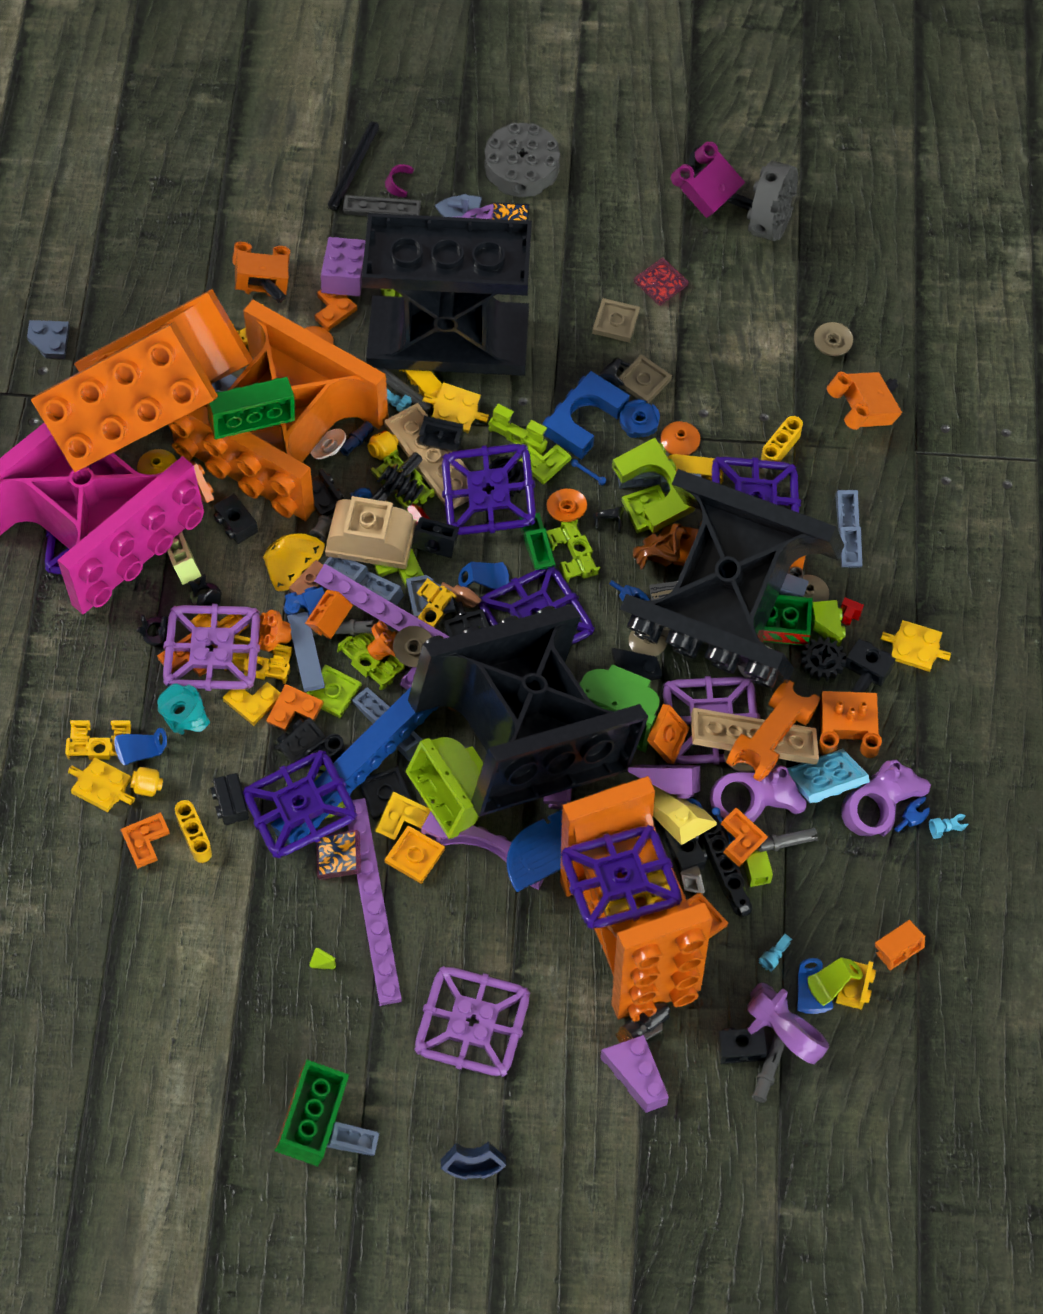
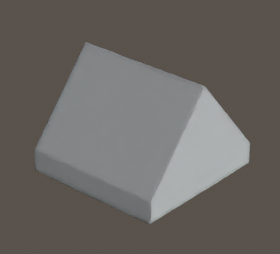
M698 865L681 871L684 890L704 894L705 890Z

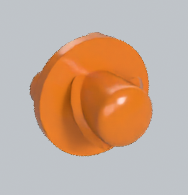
M269 610L266 613H261L258 643L260 649L270 652L277 644H288L292 639L291 628L288 622L282 621L280 612Z
M380 620L372 626L371 630L375 640L367 646L371 657L379 661L388 655L396 657L393 651V641L398 633L397 631L392 632Z

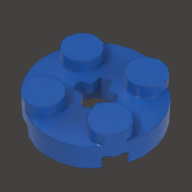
M637 399L628 402L620 413V425L627 433V436L631 438L646 437L654 434L658 429L660 421L659 411L655 405L652 404L651 406L645 400ZM637 416L645 418L643 421L636 420Z

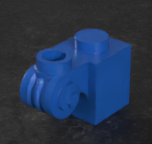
M316 586L307 588L300 595H297L296 592L285 595V614H297L299 609L302 608L310 616L324 595L323 587L318 589Z

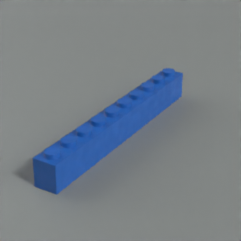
M410 687L333 763L340 778L344 779L349 795L359 784L365 781L366 777L374 769L380 766L381 762L388 755L396 750V747L403 740H406L439 707L415 713L408 702ZM326 770L314 781L316 788L332 781L328 771ZM336 790L321 797L324 804L337 807L342 802ZM301 800L296 801V802H297V805H295V806H300V805H302V804L304 803V801H303V802H302ZM323 813L311 819L315 829L329 814ZM282 817L276 819L271 824L278 837L285 824ZM306 822L291 830L286 841L288 845L311 833Z

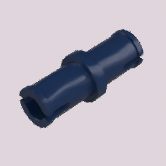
M365 421L356 431H352L349 434V438L340 448V452L348 456L357 446L362 445L364 439L374 431L372 424Z

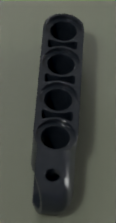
M712 817L717 822V825L713 827L715 831H706L700 834L701 841L733 912L739 917L748 916L752 911V904L744 886L743 876L739 867L723 853L729 846V843L719 820ZM720 846L723 850L716 851L713 847ZM728 865L731 869L724 870L721 866ZM736 884L739 888L731 889L728 885Z

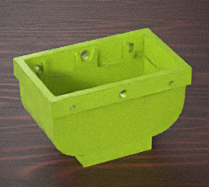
M441 737L434 740L427 738L420 741L405 772L448 839L457 837L460 832L473 826L479 817L471 801L483 761L473 746L465 748L460 742L449 737Z

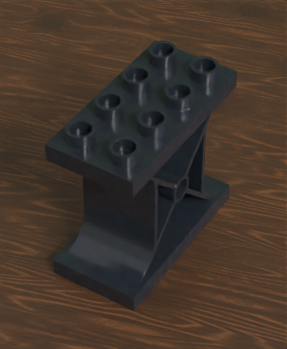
M368 213L362 269V288L394 289L402 297L372 295L366 363L378 369L525 376L529 303L500 302L493 296L497 294L528 296L532 221Z
M678 469L672 486L685 505L702 511V523L677 584L671 593L661 599L652 601L642 600L628 594L625 595L620 610L629 619L627 628L635 631L634 635L642 640L647 639L653 644L658 643L660 636L666 637L665 642L673 646V651L692 659H696L699 650L705 652L704 657L712 661V666L731 674L735 673L737 665L745 668L744 673L751 676V681L764 687L773 689L776 680L788 683L794 668L784 653L764 645V629L788 570L797 559L808 554H822L839 560L844 543L837 527Z
M573 604L557 609L553 606H547L536 614L523 618L509 616L499 624L485 628L472 626L463 631L462 634L448 638L434 636L428 639L421 647L408 702L415 713L439 706H446L457 710L467 719L487 751L471 801L478 816L628 772V767H630L648 720V715L640 704L617 711H609L598 707L587 697L565 664L581 618Z

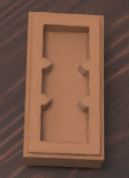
M315 560L289 587V591L300 595L307 588L316 586L318 589L321 585L314 582L323 565Z

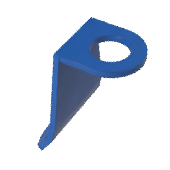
M470 562L462 568L458 577L460 586L468 587L475 582L493 590L508 584L510 581L507 567L503 562ZM467 571V572H468V579H467V581L464 583V582H463V575H464V573Z
M158 728L154 735H117L114 741L116 754L120 762L125 766L136 761L160 756L167 745L166 732L163 728ZM160 733L162 734V737H163V743H162V745L160 744V741H159V735H160Z
M809 958L799 964L797 1006L799 1012L818 1014L833 1009L832 1001L825 1006L821 1005L814 998L808 986V976L822 970L823 963L820 959ZM808 963L817 964V966L813 968L805 967V965Z

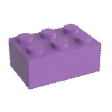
M328 237L321 271V293L360 296L365 240Z

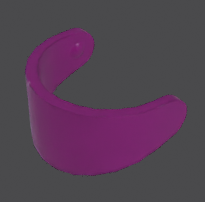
M400 164L393 167L385 180V187L395 196L406 197L407 192L396 186L392 175L400 172L413 173L414 168Z

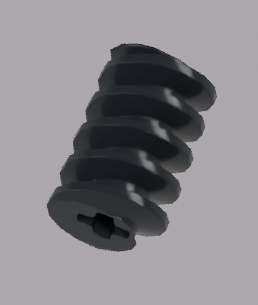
M398 464L389 465L377 481L386 480L384 487L392 485L390 492L398 490L396 497L399 498L404 495L403 502L405 503L410 500L411 505L422 492L424 485L421 484L416 487L417 480L414 479L410 482V474L403 477L404 469L397 472Z

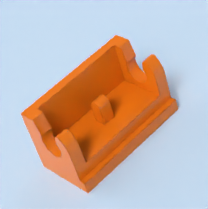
M326 590L305 624L318 635L322 636L323 634L327 638L332 639L353 604L340 592Z
M908 920L875 942V947L878 949L876 954L891 971L925 948V935Z

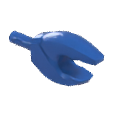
M613 580L609 583L621 592L619 597L622 602L626 594L651 601L639 588L625 585L623 588Z
M925 796L912 801L906 807L902 816L903 821L894 828L896 832H899L906 825L909 827L919 825L928 817L930 808L925 809L923 812L916 810L926 800Z

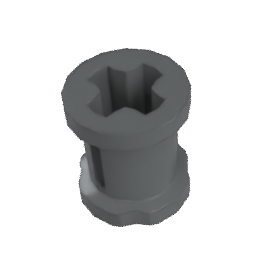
M325 515L319 516L317 525L309 532L310 535L325 542L332 520Z

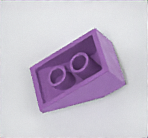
M635 765L628 767L629 773L639 778L649 776L652 785L669 794H677V798H690L700 791V765Z

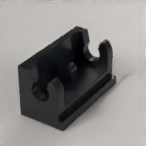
M424 416L419 435H421L419 445L450 452L459 451L463 438V424Z

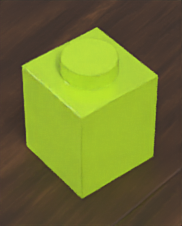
M755 851L743 863L750 887L769 884L773 877L767 851Z

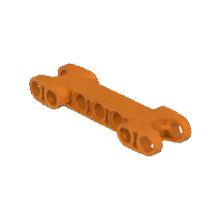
M791 680L788 683L783 682L769 701L768 706L774 708L772 713L752 738L743 733L737 738L726 763L730 766H734L737 763L749 764L755 770L753 778L761 782L769 775L780 757V754L774 751L796 721L805 726L809 723L821 697L816 694L810 697L799 696L793 690L794 682Z

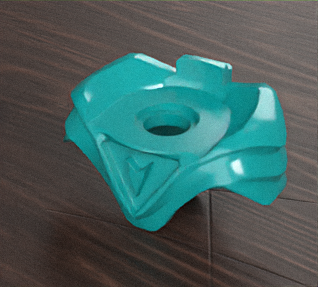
M177 683L172 684L158 697V712L163 716L174 733L183 735L185 729L201 732L210 724V720L204 710L201 695L192 685L189 684L184 687ZM185 707L182 713L175 714L177 708Z

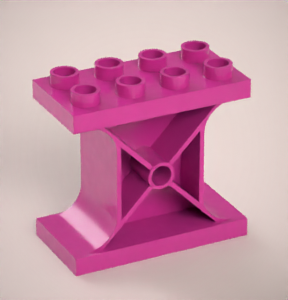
M43 423L0 458V535L15 523L35 522L70 550L57 561L71 604L82 615L93 606L96 608L103 606L110 599L112 590L124 580L132 581L135 579L148 559L154 554L159 556L167 552L173 543L174 537L185 528L187 530L195 528L201 522L204 515L194 465L183 456L164 472L154 475L135 471L114 453L74 472L46 424Z

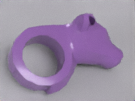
M890 760L883 763L879 772L871 776L872 779L869 780V783L855 788L846 795L841 807V816L845 826L850 831L859 836L879 834L884 837L894 825L896 803L913 796L922 797L929 793L931 786L929 781L917 776L911 768L902 765L898 760ZM863 796L874 799L879 806L880 818L874 827L865 825L857 813L858 803Z
M776 765L761 782L753 778L755 773H729L718 779L710 791L709 801L712 809L714 807L720 809V815L723 820L730 813L722 806L721 794L725 786L731 782L741 783L750 792V806L743 814L752 822L759 817L765 806L784 808L791 813L799 814L805 811L807 804L806 800L799 793L794 780L789 775L788 769L781 765Z
M759 983L750 993L751 1000L747 1005L750 1014L756 1018L748 1028L750 1034L757 1032L764 1026L772 1027L778 1037L794 1054L810 1064H815L825 1055L829 1048V1043L825 1037L806 1020L788 1010V1001L786 999L788 992L785 989H781L776 993L769 985Z

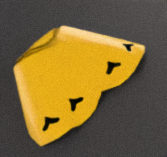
M307 534L284 535L273 542L267 548L263 559L275 590H289V587L301 576L302 571L307 569L315 560L318 561L321 558L325 548L324 542L317 537ZM319 546V548L317 549V553L315 554L313 548ZM305 558H312L305 563ZM295 574L293 577H291V580H289L288 575Z

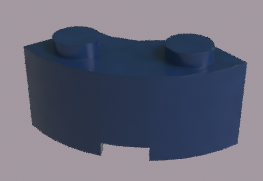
M489 1141L483 1146L473 1149L464 1148L456 1143L441 1158V1169L465 1180L467 1178L483 1179L490 1177L506 1166V1156Z

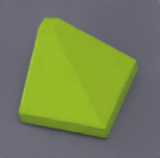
M316 947L309 966L312 969H335V957Z

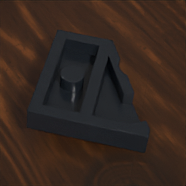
M612 648L611 653L615 666L651 681L662 679L661 668L656 656Z

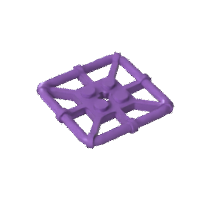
M212 604V606L181 605L173 606L170 609L167 636L163 645L165 650L163 683L167 687L176 683L184 687L190 684L196 689L211 691L212 689H250L254 686L257 655L260 652V645L258 644L260 615L256 608ZM182 613L212 614L211 627H195ZM218 614L246 615L231 628H217ZM176 619L192 633L191 643L174 642ZM252 622L250 644H234L235 635ZM211 644L218 646V648H214L212 652H210L209 648L207 647ZM173 651L190 652L189 661L175 673L171 674ZM233 653H249L247 676L232 663ZM193 668L207 669L206 680H179ZM213 669H228L240 681H213Z
M705 676V678L667 681L663 685L664 704L670 705L673 708L671 694H674L689 706L690 716H680L687 725L691 724L693 708L733 714L732 703L744 690H747L749 713L734 715L760 719V714L757 711L755 688L749 677L711 678V676ZM739 685L728 698H713L712 686ZM705 687L707 699H692L679 688ZM692 736L682 745L675 760V764L713 763V765H719V762H726L724 754H719L718 748H712L713 754L683 756L693 745Z
M445 966L439 968V972L434 978L427 1004L423 1006L422 1011L424 1014L416 1037V1047L414 1050L417 1055L420 1054L431 1060L454 1065L456 1069L462 1070V1068L491 1076L503 1077L507 1075V1071L513 1061L518 1040L523 1034L521 1029L529 1005L530 992L528 988L489 977V974L486 973L481 975L454 967L445 968ZM450 976L480 983L476 999L462 996ZM443 979L455 998L452 1012L435 1007ZM486 986L517 993L498 1004L482 1001ZM520 1001L513 1027L510 1028L496 1024L500 1011ZM432 1015L449 1020L446 1032L424 1042ZM471 1017H475L476 1020L479 1021V1023L474 1024L473 1027L469 1026V1022L467 1021V1019H471ZM493 1032L510 1036L503 1063L500 1062L490 1045ZM448 1039L463 1043L459 1057L430 1049ZM469 1045L484 1048L495 1067L465 1059Z

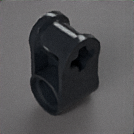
M330 734L321 742L309 748L305 752L304 757L322 750L326 751V754L334 763L345 752L344 741L340 735ZM334 744L340 745L337 749L330 748Z

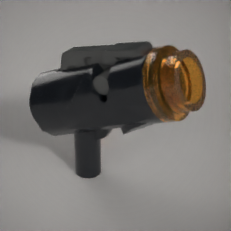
M665 1002L655 1003L657 1012L653 1016L648 1017L643 1012L639 1015L640 1020L633 1022L630 1018L626 1024L618 1029L619 1032L615 1034L619 1043L644 1035L647 1041L649 1038L662 1032V1024L670 1018L669 1013L671 1011Z

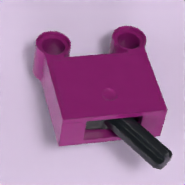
M711 141L704 143L695 152L696 160L701 164H706L695 177L694 170L687 164L680 166L671 174L672 183L686 194L706 218L712 215L725 202L746 210L752 208V199L735 193L746 182L720 154L717 145Z

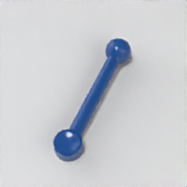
M577 459L571 460L573 467H578L598 480L599 485L606 484L605 477L597 476L579 464Z
M714 807L712 813L717 816L721 823L723 821L720 815L721 811L718 807ZM723 827L729 838V844H731L736 838Z

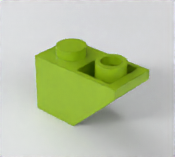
M837 600L812 602L811 621L813 630L825 639L830 637L831 643L836 640L837 647L841 646L842 639L846 637L845 626H841L842 608H838Z

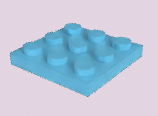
M844 749L820 756L817 765L801 763L787 768L798 791L809 803L820 802L824 798L840 795L844 791L859 788L863 784L870 782L868 774Z

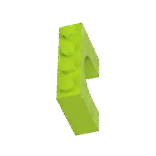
M656 438L641 444L612 461V468L622 484L645 472L657 473L668 482L670 487L668 495L661 501L643 510V519L652 533L695 511V508L684 504L672 486L676 475V465L672 459L667 458L665 447L661 442L658 443Z

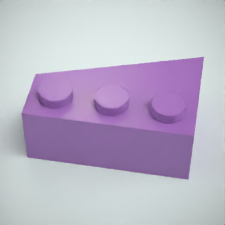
M644 1035L601 1050L600 1059L614 1072L616 1078L624 1084L628 1092L645 1112L667 1105L669 1096Z

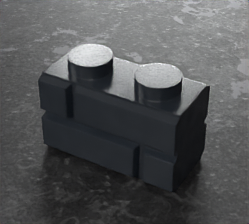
M238 773L214 778V787H210L213 800L218 799L219 806H215L218 819L222 818L224 825L248 820L249 814Z

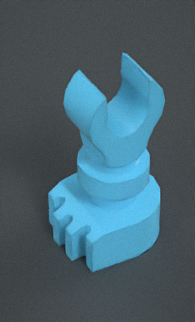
M387 389V403H391L392 406L396 407L397 411L401 412L411 406V397L404 395L401 399L400 396L394 395Z
M958 814L950 820L930 819L929 829L933 839L941 838L944 831L948 832L951 829L957 831L965 830L968 824L961 825L958 823V821L965 818V815Z
M784 934L775 947L764 952L759 958V964H762L763 968L765 967L766 970L772 972L778 965V959L781 958L782 953L791 944L792 938Z

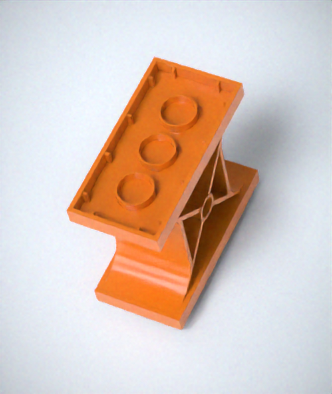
M210 289L79 359L74 363L79 371L77 374L37 394L31 401L74 472H77L214 401L218 394L213 388L212 383L249 365L253 358L213 289Z
M252 300L243 312L249 353L254 359L228 390L270 381L275 378L288 377L294 394L295 421L214 439L208 421L206 404L168 424L172 430L174 440L172 447L181 457L183 456L188 460L196 457L205 462V467L215 477L224 479L226 476L234 479L238 482L239 488L249 497L256 499L261 495L270 500L274 510L283 517L290 518L294 514L306 521L314 512L315 505L311 469L302 462L331 426L341 419L355 417L368 421L378 429L383 426L384 421L388 419L386 374L259 302Z
M649 776L564 804L562 806L561 852L564 848L601 838L607 833L612 835L637 827H647V825L654 827L656 831L652 820L655 790ZM640 836L613 843L616 853L632 850ZM651 839L647 841L639 854L642 864L659 860ZM606 846L581 852V854L593 859L610 856ZM561 856L560 883L566 897L572 895L569 889L571 885ZM572 861L579 882L596 877L594 869ZM622 872L617 873V878H625L627 874L623 875ZM680 885L682 902L679 906L642 916L640 920L634 921L631 919L602 928H594L613 974L612 1007L618 1020L630 1016L631 1020L636 1022L640 1020L639 1015L643 1012L648 1017L653 1016L657 1012L655 1007L657 1002L667 1003L672 1001L675 1007H681L692 1003L699 996L697 992L701 991L712 917L705 902L690 907ZM600 886L583 891L590 914L593 913L603 897V894L600 892ZM637 897L634 900L638 907H643L647 904V900L644 897ZM605 910L600 918L607 917Z

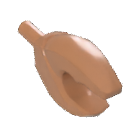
M445 582L441 584V586L450 589L457 596L455 600L458 603L461 601L465 607L473 608L481 602V599L467 587L459 585L452 587Z

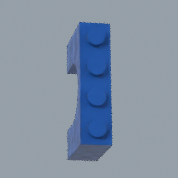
M590 371L587 376H583L575 389L569 391L563 403L560 402L556 406L554 413L545 418L543 426L547 427L544 436L582 460L594 446V435L577 425L571 418L572 413L583 406H595L618 419L621 411L629 402L630 395Z

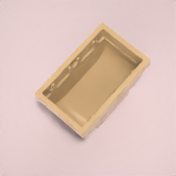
M352 496L351 500H339L336 503L325 554L328 557L406 569L417 521L413 519V515L410 512L393 507L391 502Z

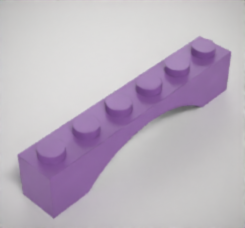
M430 812L421 828L422 834L443 846L451 844L475 845L493 852L507 863V854L512 842L502 835L496 836L489 833L484 827L473 825L460 832L457 837L448 839L438 821ZM544 879L530 886L539 890Z

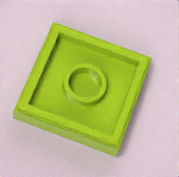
M325 664L321 670L325 688L308 691L307 694L323 700L324 704L321 709L341 719L352 702L351 699L356 696L361 688L362 682Z

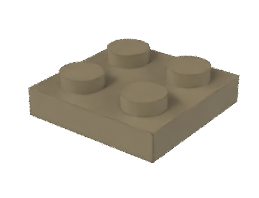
M602 298L592 334L630 342L639 316L640 307Z
M640 355L620 375L619 378L624 382V385L619 386L637 399L645 400L649 404L672 380V375L643 355Z

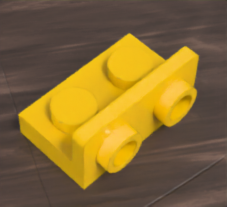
M869 961L868 965L855 962L860 967L863 977L861 979L851 978L837 995V1004L862 1010L864 1003H869L872 990H868L869 982L873 983L876 970L872 969L873 962ZM850 965V968L858 974L857 970Z

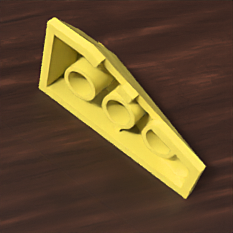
M653 785L655 790L653 816L681 845L717 825V822L704 809L683 798H677V795L669 794Z

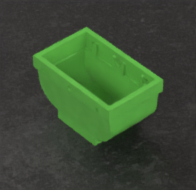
M611 665L609 671L594 669L587 672L579 685L590 701L598 707L609 711H617L638 704L642 706L648 715V720L637 749L646 753L650 745L647 738L656 721L660 704L657 693L650 688L651 680L615 665Z

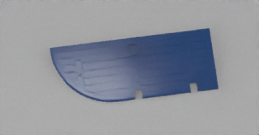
M562 810L548 816L551 823L547 824L542 819L523 829L512 841L507 854V872L516 892L561 870Z

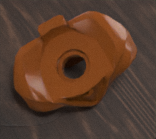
M671 524L666 526L658 536L653 533L644 539L643 546L633 548V557L636 558L640 570L644 569L647 560L668 566L680 558V540H687L691 535L682 528L681 524Z

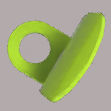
M839 958L816 974L808 976V986L814 998L821 1005L825 1006L836 997L851 978L861 979L863 973L854 961ZM850 965L857 970L858 974L850 968Z

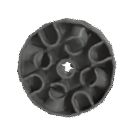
M511 123L498 129L487 141L484 151L486 177L504 194L516 197L535 196L542 193L543 189L549 185L551 186L556 181L560 169L559 145L552 134L536 124Z
M771 161L766 167H762L760 180L754 184L753 192H755L752 208L749 209L747 219L750 220L748 231L753 236L776 241L784 234L793 211V206H790L793 196H796L798 188L797 167L776 161Z

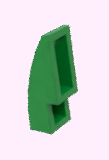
M536 513L535 523L532 526L520 528L535 571L555 566L546 529L543 527L540 513Z

